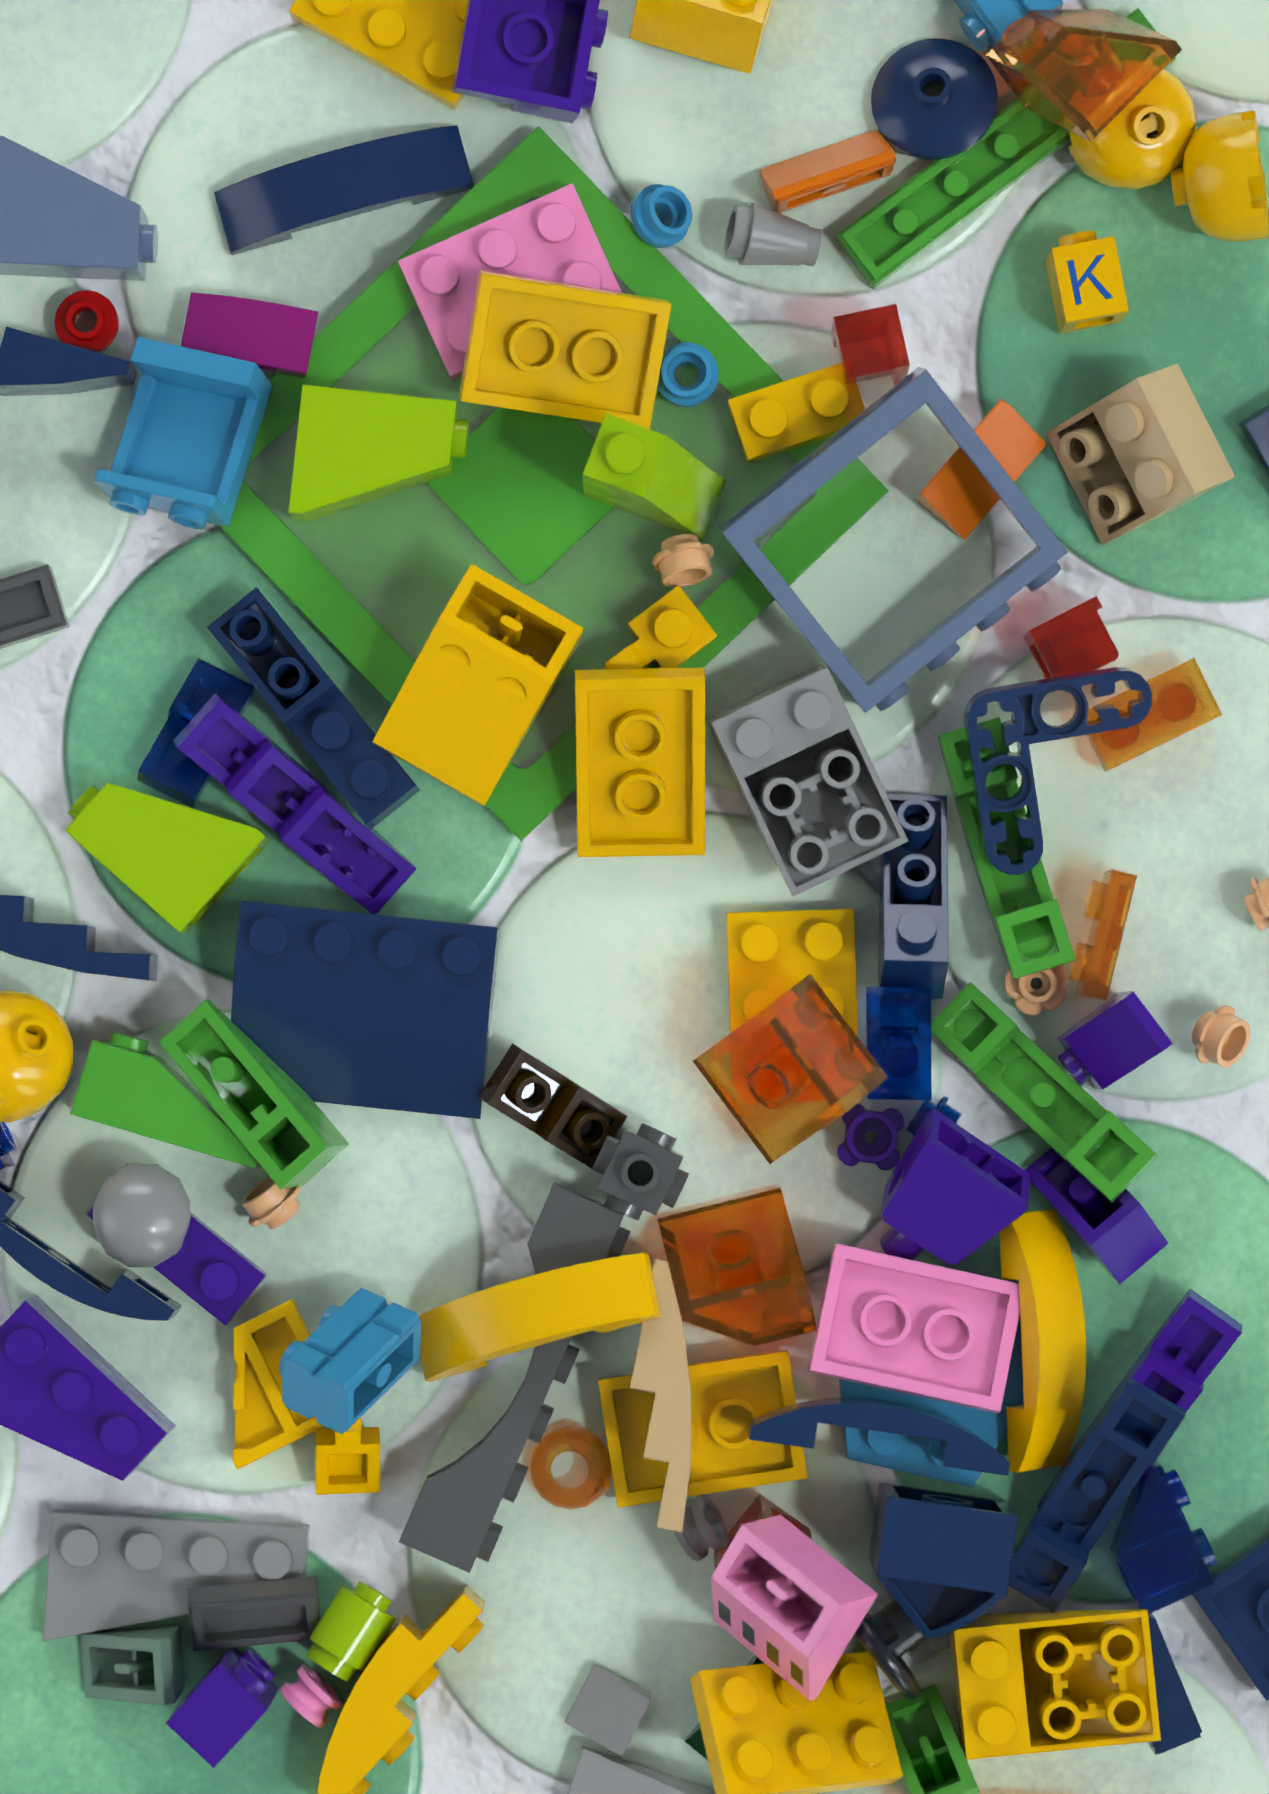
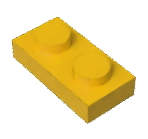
M849 360L728 399L727 407L747 464L831 437L865 410Z

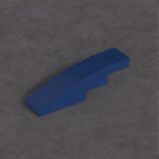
M6 327L0 346V396L74 394L132 385L137 375V371L129 361L10 327Z
M0 895V951L16 957L81 973L156 981L158 956L95 952L96 927L33 922L34 898Z

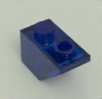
M1157 1461L1148 1468L1132 1489L1110 1546V1550L1137 1609H1147L1148 1614L1215 1585L1208 1567L1217 1563L1215 1554L1202 1528L1191 1531L1181 1508L1190 1505L1191 1502L1177 1471L1172 1469L1164 1472L1162 1465Z

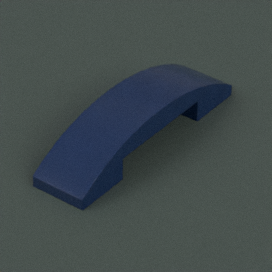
M455 125L389 136L311 156L229 185L214 192L230 253L235 255L293 239L291 233L366 212L413 200L414 205L467 191L474 187L459 129Z
M0 1181V1247L37 1279L80 1303L119 1316L142 1320L168 1321L177 1314L182 1305L131 1270L122 1273L111 1288L13 1221L11 1218L25 1197Z
M1129 1377L1080 1442L1014 1548L1008 1586L1054 1613L1086 1566L1090 1551L1148 1464L1153 1466L1185 1418L1186 1410Z
M864 1398L811 1400L769 1411L750 1420L748 1424L747 1434L749 1440L814 1449L817 1423L941 1440L938 1460L943 1467L1007 1476L1009 1474L1010 1462L988 1442L970 1430L929 1411L895 1402Z

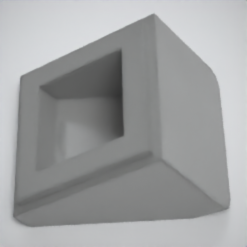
M593 1664L565 1719V1723L607 1750L622 1757L649 1706L651 1692Z

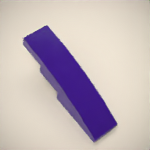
M215 693L173 740L180 751L224 785L234 799L273 829L282 842L371 914L376 915L415 872L416 867L374 828L370 830L356 812L218 694Z
M1189 1289L1079 1440L1065 1464L1039 1500L1037 1508L1041 1505L1091 1426L1129 1377L1187 1412L1202 1393L1204 1381L1242 1334V1324L1192 1289ZM1148 1464V1466L1146 1467V1469L1144 1470V1472L1142 1473V1475L1140 1476V1478L1138 1479V1481L1141 1479V1477L1144 1475V1473H1145V1472L1148 1470V1468L1150 1467L1149 1464Z

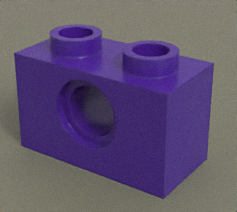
M236 1647L229 1648L180 1701L166 1724L214 1768L268 1710L279 1690V1687L271 1681L276 1673L255 1651L248 1648L242 1654Z

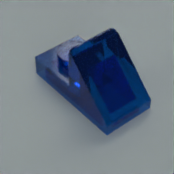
M866 988L867 1099L932 1100V1029L934 1012L932 988Z

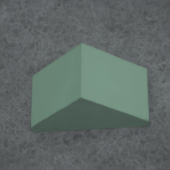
M181 1624L100 1630L80 1634L86 1698L169 1705L175 1703L184 1691L185 1675Z

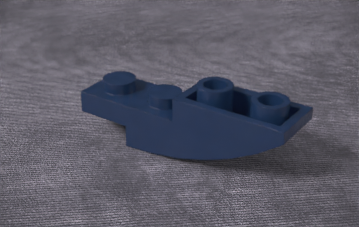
M257 587L207 626L370 830L420 791L393 755L372 743L376 734Z

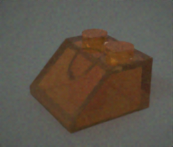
M811 974L693 1060V1063L769 1164L846 1113L888 1078Z

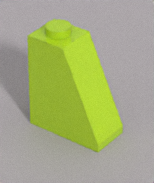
M302 385L288 511L294 521L308 522L451 475L453 473L454 457L466 458L469 420L459 419L457 401Z
M608 413L605 414L582 474L585 497L677 532L694 534L701 541L704 540L726 482L720 475L668 436Z
M108 782L100 791L94 785L91 786L77 799L68 812L74 820L65 829L72 838L179 933L188 934L271 841L267 835L257 828Z

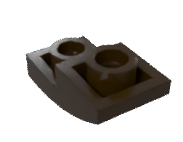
M513 1043L479 1095V1098L488 1105L528 1128L545 1141L591 1169L607 1136L609 1135L614 1138L628 1117Z

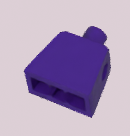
M932 1108L885 1185L880 1216L891 1228L881 1238L880 1245L885 1254L914 1260L923 1249H926L946 1264H958L1019 1218L1028 1209L1031 1174Z

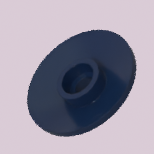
M948 39L921 40L898 50L879 70L871 93L873 118L878 130L886 141L906 155L927 160L950 158L973 147L989 130L998 104L996 80L987 62L972 48ZM930 83H940L945 87L943 92L935 97L926 96L921 92L922 88Z

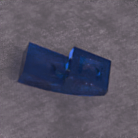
M198 658L170 706L168 719L140 766L137 780L194 809L211 775L180 751L173 740L215 693L243 715L255 687Z

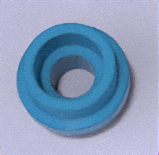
M650 185L639 191L631 204L630 213L634 229L641 239L656 248H669L679 243L685 237L692 221V208L688 198L682 191L673 186Z
M684 342L675 344L663 352L657 389L664 399L679 407H694L711 397L718 383V366L714 357L707 349L695 343ZM684 365L694 367L699 375L698 381L689 387L679 385L674 378L675 371Z

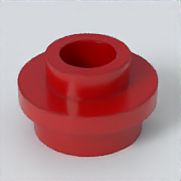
M83 290L69 295L61 302L55 315V329L61 342L100 353L107 349L115 340L119 330V317L114 305L107 297L95 291ZM84 311H91L97 315V324L89 332H80L75 327L77 316Z

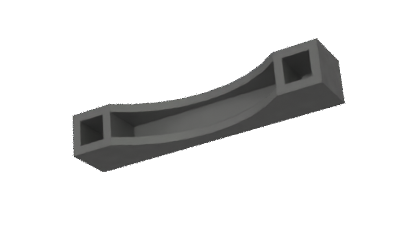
M554 1182L527 1244L535 1274L621 1256L631 1232L620 1227L624 1214ZM572 1336L535 1346L526 1377L504 1415L482 1440L457 1460L427 1475L399 1543L470 1573L476 1557L486 1562L489 1561L503 1529V1526L492 1522L501 1499L503 1498L514 1503L529 1468L518 1463L527 1439L540 1443L554 1410L553 1407L543 1403L552 1381L555 1380L562 1384L566 1383L579 1353V1348L569 1344Z

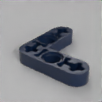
M1113 667L987 688L977 692L968 701L964 710V726L982 846L986 857L997 870L1008 875L1023 874L1036 866L1043 854V836L1029 744L1124 729L1139 724L1147 717L1152 707L1153 695L1149 684L1140 674L1126 667ZM1123 680L1125 686L1130 690L1138 691V699L1128 702L1127 713L1119 714L1117 708L1111 704L1093 706L1098 718L1087 721L1089 705L1082 691L1083 685L1092 684L1091 694L1095 698L1115 693V682ZM1055 690L1069 692L1075 701L1073 717L1067 723L1060 726H1052L1045 723L1040 714V704L1043 698ZM997 702L1002 711L1011 712V720L1001 723L1002 742L1006 747L1017 742L1018 751L1016 753L996 751L981 758V747L994 749L990 730L984 725H977V717L987 714L988 703ZM1001 764H1010L1016 767L1021 775V785L1018 792L1006 799H997L991 796L986 788L988 773L995 766ZM1026 805V815L1013 814L1015 829L1022 838H1030V844L1020 848L1019 859L1010 860L1005 851L996 850V843L1006 840L1005 821L1001 816L990 821L989 812H1011Z

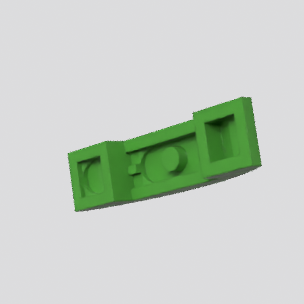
M1000 717L977 723V725H984L990 730L994 749L981 747V758L996 751L1010 752L1009 746L1006 747L1002 742ZM965 727L938 735L946 772L973 865L1013 980L1075 962L1076 959L1057 899H1053L1041 858L1038 864L1030 871L1020 875H1008L997 870L985 855L982 846ZM1010 764L995 766L986 778L988 793L997 799H1006L1018 792L1016 768ZM1025 806L1011 812H989L990 821L999 816L1005 821L1006 840L996 843V850L1005 851L1010 860L1019 859L1020 848L1030 844V838H1022L1015 829L1013 814L1026 815Z
M971 982L926 1027L1003 1104L1112 1203L1157 1157V1154L1111 1111H1107L1019 1030L1016 1023Z

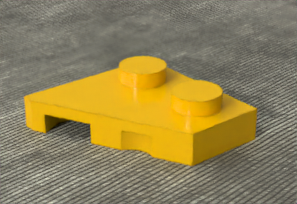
M294 1298L234 1327L235 1383L233 1384V1410H235V1448L233 1449V1463L237 1470L315 1432V1429L325 1427L317 1422L315 1416L309 1419L286 1408L282 1401V1376L279 1373L282 1355L293 1341L299 1340L304 1342L311 1335L310 1329Z

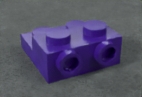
M468 0L452 92L512 105L511 111L573 123L580 114L581 109L590 110L593 103L597 84V72L588 71L591 48H601L607 27L608 10L599 9L600 0Z

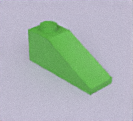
M210 1000L203 1001L159 1042L280 1189L304 1186L349 1145L347 1140L312 1098Z
M114 1031L111 1033L109 1042L92 1040L70 1112L71 1115L255 1169L262 1167L209 1102L164 1059L146 1053L149 1041Z

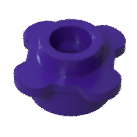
M859 1103L847 1106L841 1116L846 1129L844 1142L837 1148L839 1159L847 1166H855L859 1162L876 1164L879 1169L884 1171L893 1169L900 1160V1153L896 1146L898 1132L903 1129L905 1124L903 1115L895 1108H887L883 1112L866 1110ZM874 1131L877 1134V1139L874 1143L866 1142V1132Z

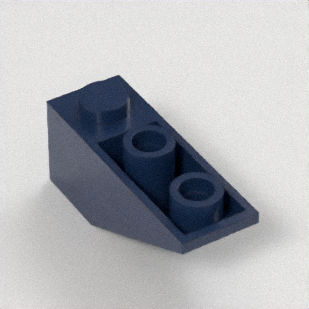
M886 793L908 842L881 854L878 997L942 999L949 964L947 795Z

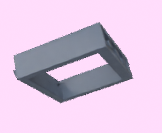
M921 367L916 368L718 527L865 713L875 705L880 711H883L900 700L910 689V686L906 683L910 677L924 666L930 671H934L948 662L960 650V646L956 643L958 639L975 626L982 632L997 623L1011 609L1006 602L1025 586L1030 591H1034L1050 581L1061 570L1057 561L1068 553L930 373ZM926 404L1036 547L865 682L759 549L754 540L921 406Z

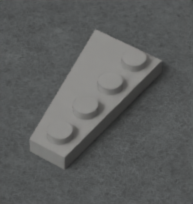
M55 1509L51 1514L43 1641L189 1614L187 1588L306 1577L310 1525Z

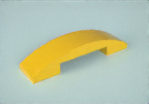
M1055 1210L1025 1211L1019 1218L1000 1231L1001 1279L1019 1280L1024 1405L1006 1407L1009 1472L1017 1473L1065 1464L1078 1429L1086 1377L1085 1316L1078 1274L1071 1248Z
M642 1252L617 1256L531 1275L469 1294L418 1316L421 1320L420 1356L425 1381L433 1382L486 1367V1360L593 1330L606 1333L661 1317L649 1254Z

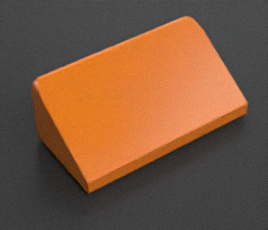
M874 130L764 167L760 170V177L771 209L782 213L888 177L893 171L896 156L882 134Z
M1002 398L974 429L975 433L1013 482L1018 479L1047 445L1014 408ZM959 447L920 492L916 500L961 539L965 540L1000 499Z

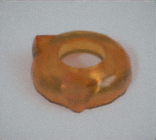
M568 1426L554 1429L542 1437L540 1443L537 1444L532 1452L529 1466L533 1486L541 1498L555 1507L569 1510L587 1507L609 1490L612 1472L609 1451L598 1436L583 1426ZM562 1452H577L586 1460L589 1472L587 1479L581 1485L565 1487L554 1479L551 1469L552 1462Z

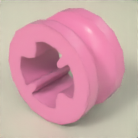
M303 1664L297 1670L298 1680L293 1684L286 1682L280 1688V1691L301 1716L314 1726L322 1728L328 1722L326 1717L328 1710L334 1709L338 1711L344 1705V1701L321 1675Z

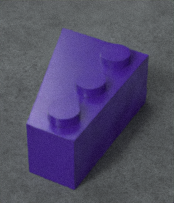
M37 1295L25 1300L0 1327V1425L121 1481L126 1479L176 1426Z

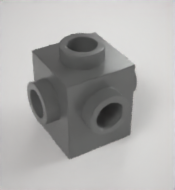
M644 1123L641 1124L637 1133L625 1128L620 1140L608 1135L592 1168L593 1171L603 1175L597 1188L609 1193L604 1205L638 1221L643 1210L656 1216L662 1203L673 1208L689 1173L679 1169L683 1155L672 1150L677 1139ZM637 1160L646 1161L653 1168V1177L645 1185H636L628 1177L629 1166Z

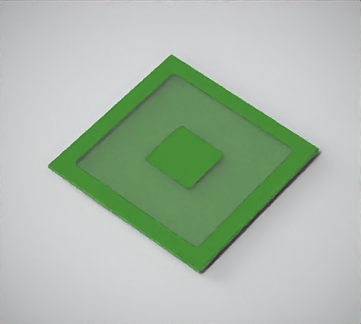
M539 126L313 339L305 378L276 373L270 379L273 387L229 527L219 525L391 706L440 615L471 564L584 628L579 645L486 803L489 809L521 842L576 790L575 670L603 669L607 661L637 641L628 629L627 624L674 589V587L663 585L661 574L654 569L652 559L661 551L660 545L663 541L683 533L584 496L582 474L602 423L460 401L459 391L462 376L452 381L450 380L401 271L398 260L573 183L622 293L663 299L672 303L664 351L675 344L689 342L704 347L712 354L718 366V383L711 397L694 407H679L664 399L657 389L650 430L668 436L726 480L704 540H699L701 545L707 543L714 548V555L709 558L712 574L700 583L681 587L717 634V638L678 668H704L775 601L770 592L718 527L830 438L828 437L758 461L746 463L727 407L728 399L783 382V380L655 247L641 239L631 221ZM683 365L675 371L674 378L679 385L689 387L698 381L699 374L694 367ZM302 385L457 401L459 419L469 420L466 458L454 457L453 473L451 475L308 522L294 521L288 512ZM856 458L756 538L754 542L786 583L791 586L875 506L889 490ZM653 662L652 664H650V665H649L648 667H646V668H658V667H657V665Z

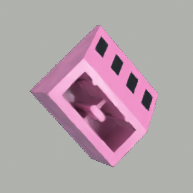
M782 1515L742 1524L711 1577L714 1621L809 1701L817 1698L878 1595Z

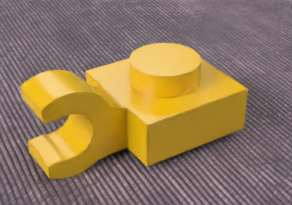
M678 585L627 624L628 629L637 641L607 661L603 669H645L653 662L658 668H678L717 638V634Z
M360 1417L343 1434L330 1428L315 1429L316 1495L380 1493L379 1427H361Z

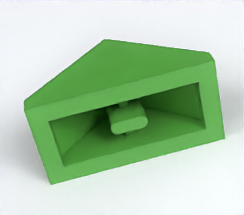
M936 1685L922 1689L920 1695L914 1700L903 1697L886 1704L902 1774L910 1794L980 1793Z

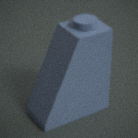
M0 136V275L145 281L146 263H156L158 231L157 225L148 224V217L141 205L4 136Z

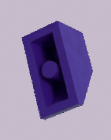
M1134 991L1118 992L1057 1038L1065 1049L1057 1057L1069 1075L1080 1086L1089 1081L1095 1089L1103 1090L1163 1052L1173 1043Z
M1052 1148L1025 1169L1026 1172L1031 1174V1184L1119 1285L1169 1244L1143 1206L1127 1189L1112 1203Z

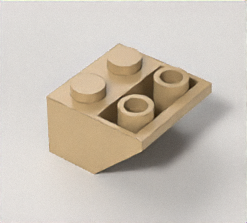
M1178 363L1134 379L1045 433L1102 546L1190 503L1235 477Z

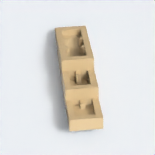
M655 1259L652 1273L661 1317L642 1322L630 1389L655 1394L643 1458L669 1463L656 1528L682 1533L691 1468V1387L684 1327L668 1261Z

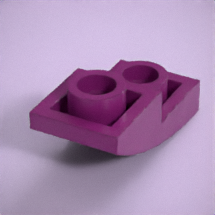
M191 292L181 346L254 362L260 369L305 378L319 312L253 299Z

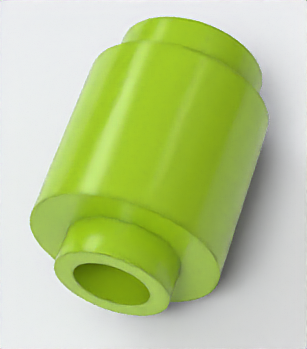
M362 1581L358 1582L354 1590L342 1585L309 1637L314 1643L306 1656L337 1677L350 1682L357 1670L364 1671L394 1624L396 1618L387 1612L392 1600Z

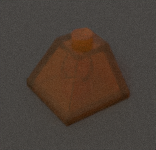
M1108 9L1030 10L1023 18L1013 22L1004 31L1001 40L986 56L1024 108L1091 142L1182 49L1175 40Z
M781 1188L657 1218L682 1321L753 1346L816 1331L817 1326L807 1280Z

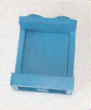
M138 337L130 361L141 372V377L111 471L97 469L94 482L110 498L109 504L120 511L138 516L146 515L147 509L169 513L168 518L173 522L193 529H205L207 522L229 527L273 384L254 362Z

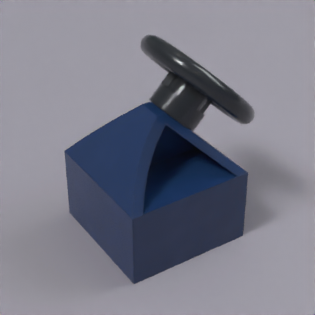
M879 1483L869 1561L876 1576L893 1596L894 1600L873 1616L867 1612L855 1635L883 1673L906 1699H916L921 1693V1687L901 1656L909 1650L913 1652L927 1641L925 1637L937 1638L976 1620L1007 1595L1018 1516L1004 1500Z

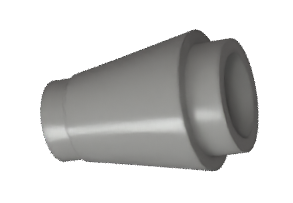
M751 202L748 208L735 205L727 226L724 253L725 256L738 258L739 265H807L813 267L818 258L822 232L821 229L809 227L808 224L754 202Z

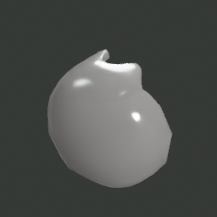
M131 1163L117 1169L113 1175H108L101 1185L93 1205L95 1233L108 1256L127 1267L153 1268L176 1255L183 1246L191 1218L190 1199L177 1176L157 1164Z

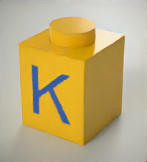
M1082 231L1059 238V246L1051 248L1045 259L1059 334L1121 323L1129 312L1115 236L1097 239L1096 231Z

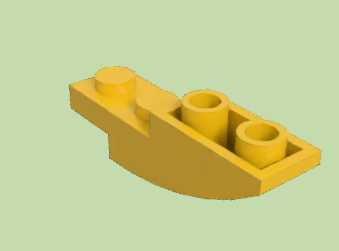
M467 1584L424 1631L404 1614L386 1635L364 1671H361L345 1701L327 1747L319 1777L317 1794H365L371 1786V1783L364 1778L365 1775L380 1759L390 1766L415 1739V1736L408 1729L414 1723L416 1712L402 1700V1697L406 1693L414 1701L420 1697L440 1674V1671L433 1664L450 1646L457 1653H460L485 1625L477 1618L483 1611L485 1601Z

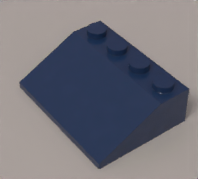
M241 901L234 960L231 1021L299 1085L314 1102L481 1119L483 1100L479 1098V1095L484 1089L500 929L498 927Z

